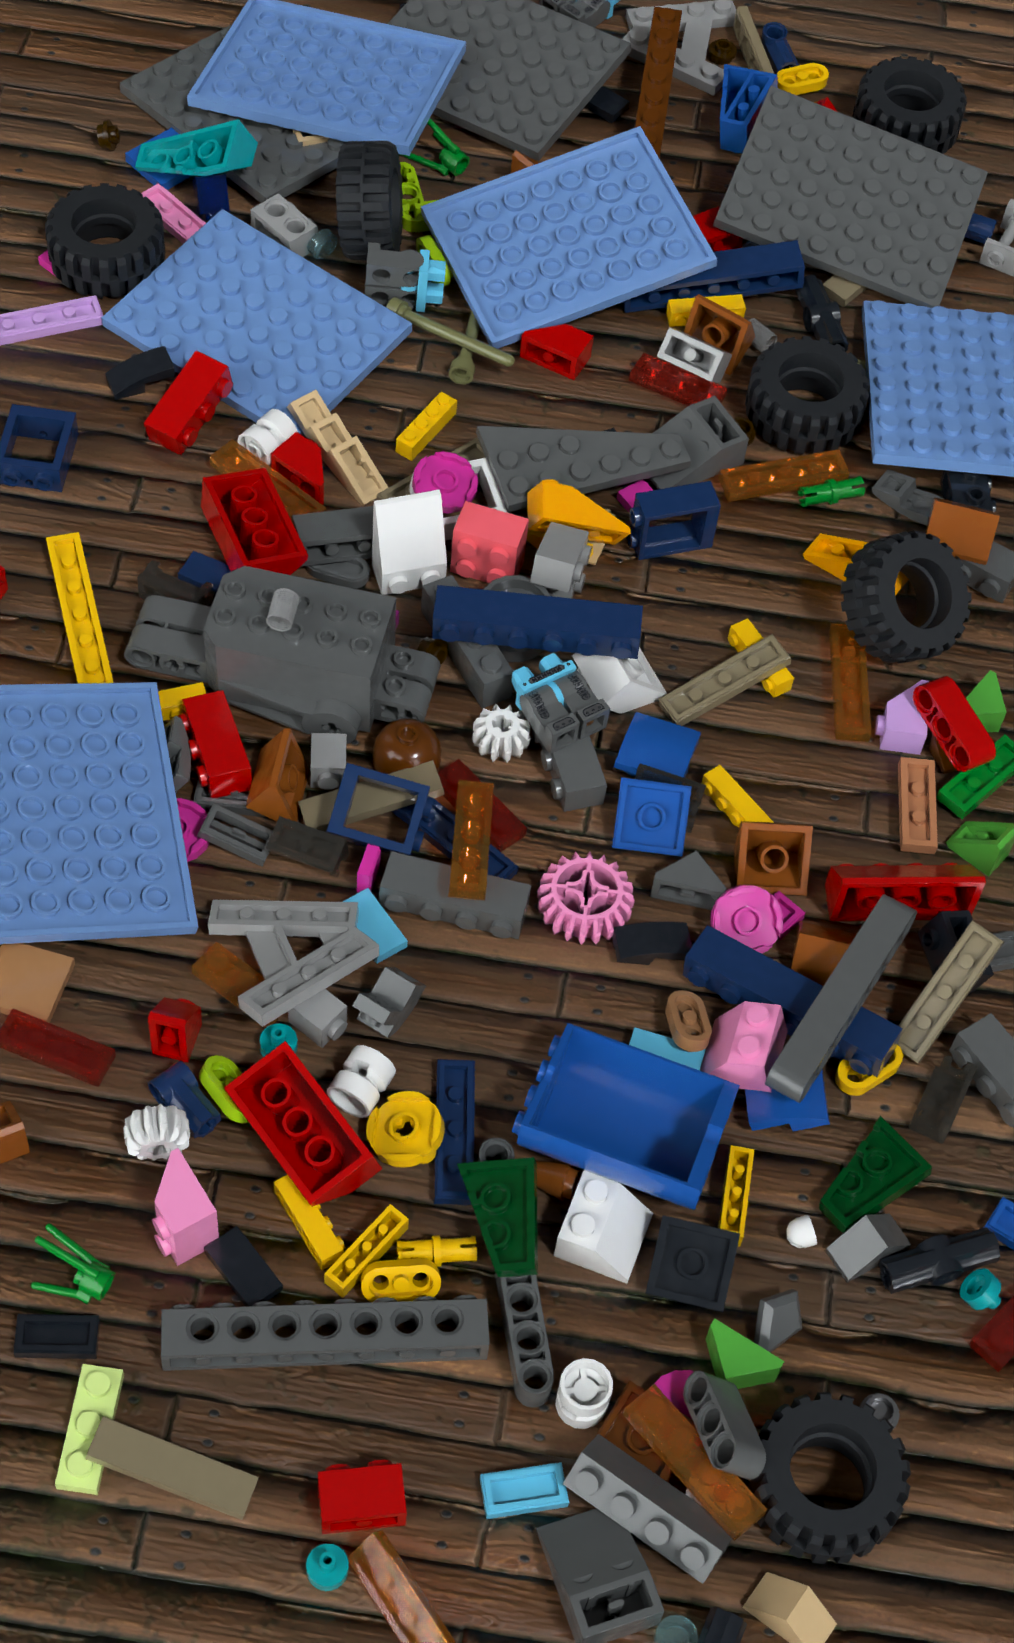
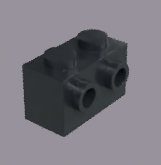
M943 471L940 484L942 496L945 500L996 512V501L991 499L990 495L992 487L991 475Z
M969 910L940 911L917 932L933 976L972 922L973 918ZM990 964L968 995L994 975Z

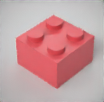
M465 501L453 529L450 572L486 583H491L493 580L504 576L519 575L525 558L529 519Z

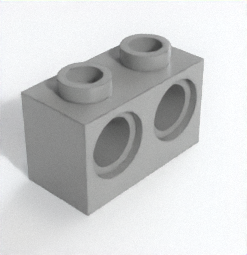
M276 194L250 209L251 226L298 255L304 257L318 249V226L311 218H307L292 202H288L280 194Z

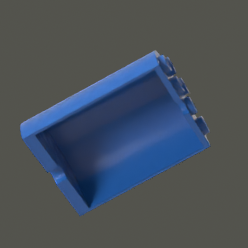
M567 1023L562 1036L555 1035L548 1051V1056L551 1057V1060L543 1059L536 1077V1081L540 1082L539 1085L535 1086L532 1084L524 1103V1106L528 1108L527 1111L519 1110L512 1128V1133L518 1134L517 1145L671 1203L695 1210L740 1085Z

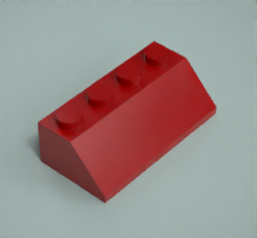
M266 467L203 477L201 508L230 572L243 566H249L291 575L308 560V553Z
M878 863L872 866H854L852 864L831 866L825 882L830 921H866L883 894L917 910L915 920H931L940 911L969 910L972 916L986 884V879L972 865H958L957 863H945L943 865H923L921 863L888 865Z
M286 1041L224 1087L311 1207L352 1193L382 1170L377 1160Z

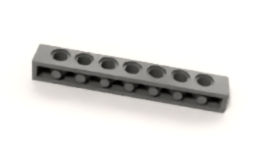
M460 1295L453 1300H437L435 1297L422 1296L415 1298L413 1301L397 1302L394 1298L384 1297L378 1298L371 1303H357L353 1299H339L334 1301L333 1304H317L311 1300H300L293 1303V1305L276 1306L273 1302L262 1301L249 1307H236L231 1303H217L212 1308H195L189 1304H178L171 1307V1309H162L161 1361L163 1371L487 1360L489 1351L487 1299H477L473 1295ZM443 1321H449L456 1326V1329L452 1332H443L436 1325ZM406 1322L413 1324L416 1330L405 1334L398 1331L396 1327ZM362 1324H370L375 1327L376 1331L370 1335H362L357 1332L356 1328ZM328 1325L336 1331L330 1336H321L315 1330L320 1326ZM280 1327H290L295 1333L290 1337L282 1338L277 1336L275 1331ZM241 1328H249L255 1332L248 1339H239L234 1336V1333ZM207 1329L214 1333L211 1338L204 1341L193 1337L197 1331Z

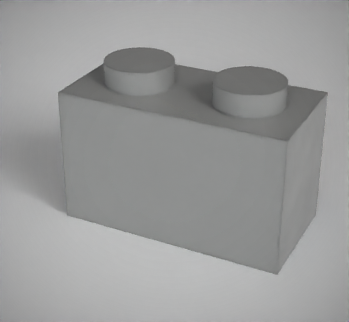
M669 327L657 357L708 381L720 383L732 354L685 332Z

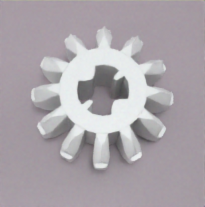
M495 704L492 711L483 708L480 717L474 721L472 740L474 746L479 747L480 756L491 754L492 762L498 757H502L508 763L511 755L520 758L521 754H523V749H527V746H529L531 726L527 720H524L522 711L513 713L511 705L506 709H500Z
M161 1103L154 1107L147 1105L143 1110L136 1109L132 1111V1115L125 1118V1127L123 1128L125 1145L128 1148V1153L137 1156L140 1160L147 1158L152 1159V1161L160 1158L167 1160L171 1151L179 1148L182 1153V1150L189 1147V1120L186 1117V1112L177 1109V1106L164 1107Z

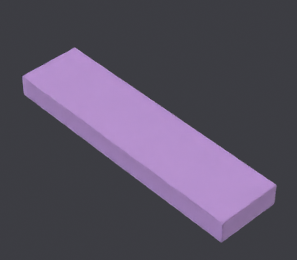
M94 295L0 314V346L103 325L101 319L103 313L97 296Z

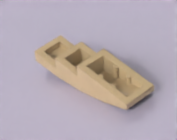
M317 390L298 398L287 406L307 439L313 440L321 448L322 460L362 507L376 500L377 494L388 488L358 437L352 438L338 414L330 413Z

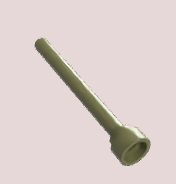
M393 297L386 306L389 310L411 322L412 325L497 363L511 367L515 362L511 354L413 312L412 308L404 300Z
M471 310L465 335L477 339L480 326ZM462 347L460 356L451 362L449 377L453 382L465 385L473 380L475 365L472 361L473 351Z

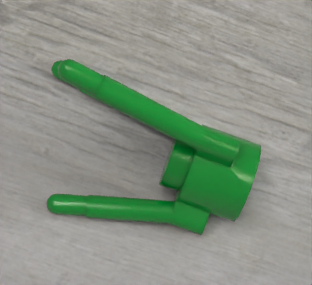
M430 118L427 124L433 129V136L444 147L439 155L441 164L413 153L410 156H402L438 170L444 176H447L450 172L455 176L461 175L469 165V156L463 153Z
M47 1224L46 1230L84 1260V1262L41 1236L35 1237L36 1244L78 1269L73 1283L79 1287L77 1290L34 1281L31 1284L32 1289L76 1298L87 1305L92 1297L101 1301L109 1291L116 1273L110 1269L109 1265L97 1260L54 1225Z

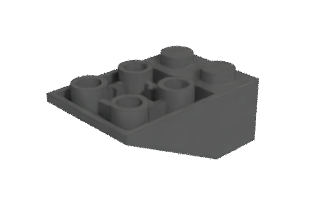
M716 396L692 404L653 432L654 434L680 435L691 459L690 467L650 477L649 479L659 490L698 483L733 469L744 463L749 438Z
M597 1508L536 1528L575 1643H607L659 1625L664 1614V1608L650 1570L628 1530Z

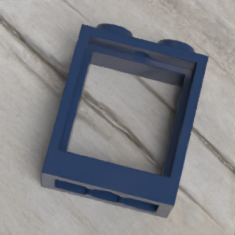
M12 404L0 441V484L62 492L79 435L76 412ZM17 436L59 441L53 463L11 458Z
M705 481L636 493L634 507L630 508L631 534L626 539L629 548H634L638 560L712 547L721 508L712 482ZM692 514L691 520L649 527L651 520Z
M347 763L327 828V836L367 847V844L378 846L381 852L388 854L391 851L411 856L412 851L419 853L425 832L418 829L422 817L429 819L435 799L428 796L430 786ZM359 779L418 796L404 844L345 827Z

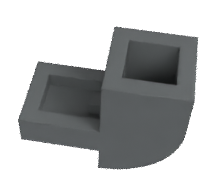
M385 967L371 993H359L352 1006L360 1010L356 1019L388 1038L398 1031L411 1014L426 985L396 967Z

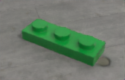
M1004 734L994 743L996 748L994 760L969 771L960 772L938 791L936 798L959 818H965L1014 775V741Z

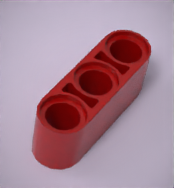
M943 676L919 685L914 689L913 700L917 710L955 769L960 772H966L994 760L996 748L992 738L952 678Z

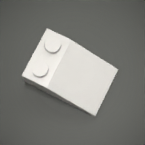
M440 490L374 501L372 568L382 595L401 594L405 591L421 589L423 585L446 577L447 557Z

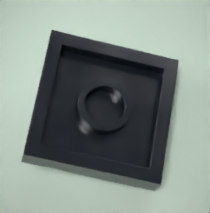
M663 1215L645 1294L723 1312L740 1233Z

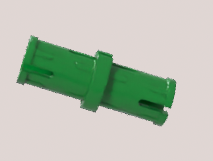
M856 476L855 478L840 481L828 479L825 480L824 484L801 486L798 489V497L809 494L811 497L799 499L800 505L807 507L828 502L831 505L838 503L840 499L862 497L865 494V487L855 489L852 487L864 484L863 478Z

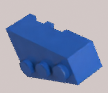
M724 64L720 111V149L734 153H743L770 86L778 88V74Z

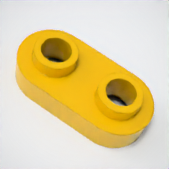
M808 63L782 69L777 72L778 88L794 95L818 91L826 87L829 71L825 66L818 63Z
M897 1045L878 1077L867 1074L863 1075L854 1071L849 1065V1061L843 1059L835 1073L837 1086L841 1091L852 1096H859L868 1092L898 1071L903 1060L902 1049ZM848 1075H856L860 1081L853 1082L848 1079Z
M424 1258L376 1261L369 1264L361 1274L362 1293L370 1302L384 1297L394 1298L397 1302L413 1301L415 1298L422 1296L435 1297L441 1287L438 1267L432 1261ZM417 1273H425L427 1275L425 1279L420 1281L413 1278ZM383 1275L387 1277V1280L383 1283H376L374 1278Z

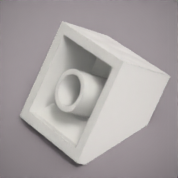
M640 647L638 659H617L600 655L585 656L579 653L572 655L578 666L577 671L584 677L593 694L598 700L603 698L611 711L622 714L657 702L660 697L667 694Z
M584 1170L557 1237L554 1257L627 1284L653 1213L621 1183Z

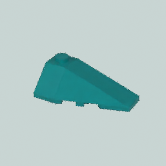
M237 119L143 143L139 150L135 168L138 171L194 176H210L252 166L258 142L240 120Z

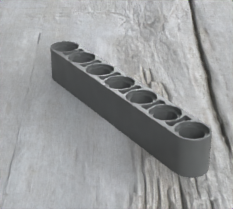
M885 894L881 896L776 1059L767 1076L766 1086L801 1103L906 937L916 918L917 910Z
M494 1137L487 1139L480 1147L478 1162L487 1161L490 1158H499L501 1160L515 1159L512 1145L502 1138ZM494 1269L515 1395L521 1404L536 1408L548 1401L554 1381L536 1275L498 1277ZM515 1302H524L530 1307V1310L519 1312L511 1305ZM523 1339H529L537 1345V1348L525 1350L518 1345V1342ZM536 1377L543 1382L544 1386L540 1389H532L524 1381L527 1378Z

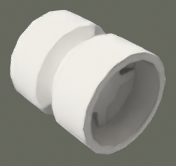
M271 409L258 419L256 424L251 425L239 435L238 446L244 457L257 468H267L271 465V452L298 431L295 424L285 413L278 409Z
M357 1045L343 1064L344 1070L339 1071L328 1086L327 1095L336 1106L348 1114L359 1118H366L379 1101V1092L385 1091L395 1076L396 1069L393 1063L379 1051L368 1046Z
M587 1358L575 1360L566 1366L561 1375L555 1406L560 1418L573 1428L587 1429L594 1427L602 1421L607 1412L613 1390V1380L610 1372L602 1363Z

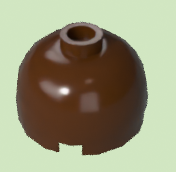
M409 718L395 720L382 728L377 735L373 745L372 764L375 771L389 774L406 768H413L433 760L438 772L441 764V744L437 734L426 723Z

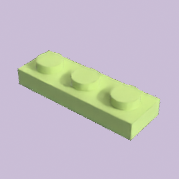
M82 1364L55 1481L56 1489L98 1495L104 1466L86 1460V1455L102 1417L104 1416L111 1420L115 1419L124 1378L123 1369Z

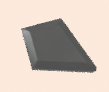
M795 1289L760 1299L754 1343L771 1353L802 1329L798 1291Z

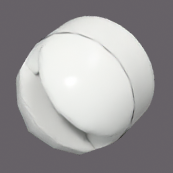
M809 1215L797 1217L790 1221L786 1230L787 1239L791 1245L797 1248L817 1245L815 1231Z

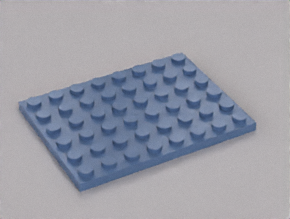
M248 0L187 95L188 106L249 119L259 123L271 124L285 129L306 132L312 135L328 137L342 142L390 141L396 145L398 154L410 156L466 52V41L279 0Z
M641 126L421 206V214L446 259L489 345L497 349L520 341L524 331L568 323L717 266V257Z
M224 209L220 210L151 272L150 276L141 281L101 317L105 328L143 352L165 346L174 365L175 372L178 374L196 350L227 365L233 386L229 395L221 399L222 402L256 423L269 410L278 409L292 420L298 433L304 437L303 431L287 408L291 402L317 390L331 412L412 332V323Z
M880 300L863 301L861 311L866 376L870 384L868 407L873 464L1014 477V315L1002 312H979L972 309H948L942 306L929 308L916 306L911 303L896 304Z
M157 682L0 685V944L196 934L198 921Z

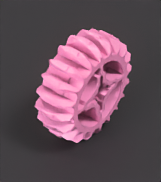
M575 851L571 861L562 855L558 865L551 863L547 873H543L540 879L537 898L539 900V913L544 914L543 920L545 925L553 924L552 930L554 935L564 931L566 941L575 936L579 937L578 940L582 945L586 938H591L596 945L600 941L601 935L610 940L614 933V927L623 926L625 922L630 920L631 908H633L635 901L634 895H632L633 886L631 882H627L628 876L626 871L618 872L619 866L617 861L608 865L606 864L605 855L597 860L593 859L589 851L586 858H581ZM584 890L587 891V899H588L587 905L584 904V901H585V897H583V895H584Z

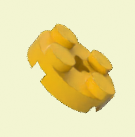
M402 1091L387 1097L388 1102L384 1103L379 1109L377 1106L374 1108L366 1126L367 1139L378 1159L388 1165L401 1168L431 1162L436 1156V1150L440 1147L445 1132L444 1120L438 1108L427 1096L419 1092ZM406 1122H410L414 1130L409 1135L401 1136L400 1133L396 1132L397 1129H402Z

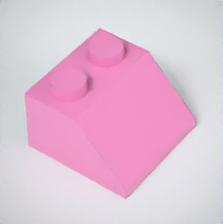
M744 1001L716 1018L700 1071L740 1085L739 1089L771 1093L772 1088L766 1086L765 1082L773 1064L783 1050L788 1032L781 1005Z
M179 1148L171 1151L154 1201L156 1218L152 1219V1222L158 1233L154 1235L160 1251L165 1257L171 1254L176 1265L179 1266L205 1252L204 1247L219 1238L216 1209Z

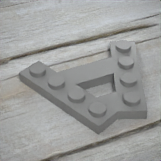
M716 0L655 6L682 10L679 32H685L681 49L676 48L672 77L714 96L722 88L724 69L705 61L711 28L734 26L736 8L733 1ZM654 6L626 9L625 19L630 31L622 40L631 43V52L628 56L642 63L646 61Z
M212 900L208 920L209 935H246L265 979L238 996L239 1008L262 1027L380 956L379 944L357 928L359 916L358 902ZM286 936L319 937L323 946L297 961Z

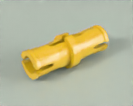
M432 1235L431 1240H397V1260L424 1258L432 1261L437 1267H441L442 1263L477 1262L476 1237L441 1239L440 1235Z

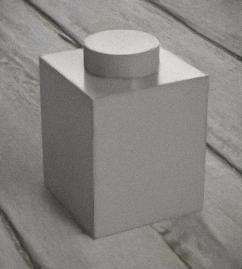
M311 733V788H322L325 790L340 788L346 768L347 734Z
M324 989L289 1010V1023L323 1048L331 1039L333 1041L337 1040L346 1030L348 1025L347 1005Z

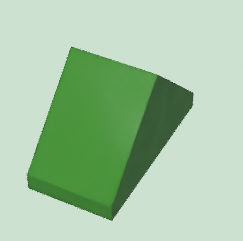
M990 670L966 699L986 731L999 732L1007 712L997 675Z
M965 821L946 841L949 849L989 877L1011 851L1014 844V823Z
M714 1318L705 1340L716 1377L734 1383L738 1389L771 1383L776 1380L784 1364L782 1359Z

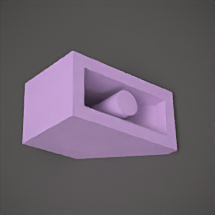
M929 680L919 681L888 701L883 715H877L875 735L880 736L879 749L920 755L927 737V724L914 704L913 691L917 686L925 684Z

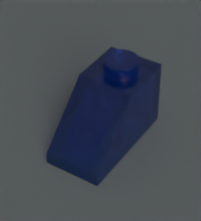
M226 174L195 177L192 180L198 215H205L206 220H210L222 209L230 212Z

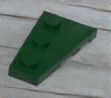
M880 1116L869 1136L856 1149V1154L847 1167L841 1170L821 1198L819 1210L844 1234L862 1217L876 1214L930 1176L932 1166Z
M535 1158L457 1163L497 1276L538 1275L537 1163Z

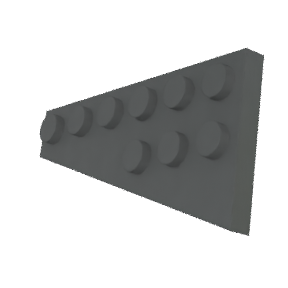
M477 426L476 430L477 437L484 455L487 457L507 512L527 508V492L542 480H557L559 484L572 486L582 494L687 469L691 464V459L682 438L677 434Z

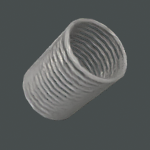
M755 318L748 320L752 321L755 338L751 343L753 347L762 353L767 344L771 346L776 343L777 335Z
M280 588L274 592L266 619L268 626L277 631L291 629L299 604L297 593L286 588Z

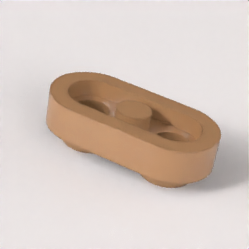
M679 990L671 993L668 997L665 1014L673 1041L687 1052H698L706 1049L710 1041L712 1028L703 1000L690 991Z

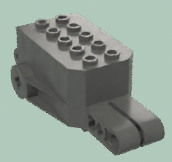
M249 566L240 567L223 575L212 606L158 595L148 596L143 603L124 652L125 659L137 668L208 683L213 692L224 691L228 704L306 734H347L346 744L356 739L358 730L370 732L374 719L392 722L409 718L417 719L424 723L441 667L440 661L432 654L395 646L396 597ZM280 588L293 590L299 596V604L293 625L287 631L274 630L266 622L274 592Z

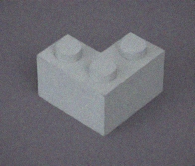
M551 521L535 554L530 583L544 586L552 597L573 598L575 592L581 593L586 574L583 573L584 566H587L592 546L587 545L589 532Z

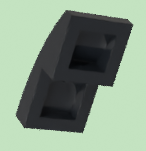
M161 346L123 361L105 373L114 399L117 400L145 393L146 383L175 377V368L166 347Z
M644 922L614 927L612 936L617 962L650 965L655 958L685 961V956L692 947L688 926L685 922Z

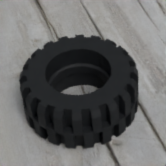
M901 56L893 57L891 61L887 59L880 61L863 75L859 84L852 117L944 154L952 148L956 138H958L966 110L967 97L957 77L952 72H946L947 70L944 66L940 64L937 66L932 64L931 60L924 59L922 61L912 56H909L907 59H902Z
M348 141L340 148L336 176V213L343 255L352 261L367 260L368 242L381 243L380 250L400 252L403 229V191L397 147L390 141Z
M100 183V186L92 187V184L83 186L82 190L77 191L74 189L68 192L67 198L61 197L47 216L45 233L49 262H52L53 273L60 281L62 280L65 286L71 290L76 288V292L81 295L87 296V294H92L93 296L96 295L99 299H103V296H111L112 299L120 298L121 294H128L165 261L164 228L161 213L146 196L143 198V194L135 189L130 191L124 185L117 184L115 187L109 186V183ZM105 237L122 239V241L112 244L90 243L92 240Z
M803 336L798 340L792 337L785 339L782 344L778 341L769 346L768 349L758 356L757 361L754 362L746 394V414L748 419L752 421L755 431L758 434L762 433V438L769 444L773 442L777 444L778 449L785 452L786 449L793 450L794 454L803 455L804 452H808L812 456L820 455L825 450L827 453L839 449V445L841 447L846 445L857 434L868 401L870 384L862 364H857V358L851 352L847 354L844 347L836 343L834 346L829 344L828 340L822 338L820 340H812L810 336ZM807 390L822 396L827 401H805L794 397L787 391Z
M913 530L879 538L865 544L863 549L858 550L851 559L853 563L847 565L844 576L847 579L845 582H842L840 593L844 594L841 608L842 612H846L848 620L845 623L849 631H854L855 636L853 638L860 646H867L865 651L873 657H879L884 662H897L898 664L941 655L943 651L949 650L955 644V639L960 638L964 632L965 626H963V623L968 622L971 611L967 609L968 603L972 601L971 592H968L967 583H970L969 578L961 569L963 563L960 558L952 555L954 550L945 542L940 543L938 537L930 533L925 534L922 531ZM899 571L909 579L916 594L917 610L912 624L902 615L896 602L895 583Z
M817 1392L813 1401L805 1394L794 1398L791 1406L784 1403L775 1410L772 1419H767L759 1432L760 1440L766 1452L764 1469L755 1479H745L750 1484L746 1493L748 1503L751 1506L756 1505L757 1507L754 1518L760 1527L768 1525L772 1531L769 1538L777 1546L780 1545L782 1540L790 1545L789 1554L797 1558H801L804 1552L812 1554V1563L825 1564L829 1557H834L836 1564L846 1563L850 1561L854 1554L861 1558L870 1553L875 1544L880 1545L891 1531L904 1510L903 1505L907 1501L910 1491V1485L906 1482L911 1475L910 1463L908 1460H901L906 1449L901 1438L893 1439L890 1435L894 1427L886 1418L881 1421L875 1418L873 1414L876 1409L867 1403L864 1404L863 1408L853 1404L854 1397L842 1394L839 1400H834L830 1392ZM813 1446L827 1447L842 1453L854 1464L861 1476L864 1488L861 1501L852 1508L832 1510L818 1506L808 1500L799 1491L792 1478L790 1462L793 1455L801 1449Z

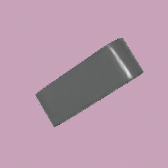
M703 1371L693 1372L686 1380L683 1396L711 1464L714 1468L748 1480L755 1479L764 1469L766 1452L738 1388L730 1381Z

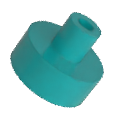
M282 1023L266 1027L260 1036L262 1056L265 1057L284 1041L288 1043L296 1054L298 1049L296 1032L290 1026Z
M977 1269L970 1273L960 1287V1296L974 1310H982L987 1307L995 1309L1001 1303V1298L999 1297L1001 1282L988 1269Z
M321 1544L315 1547L308 1555L306 1562V1574L309 1582L315 1588L322 1591L335 1590L345 1582L349 1571V1561L344 1550L334 1544Z

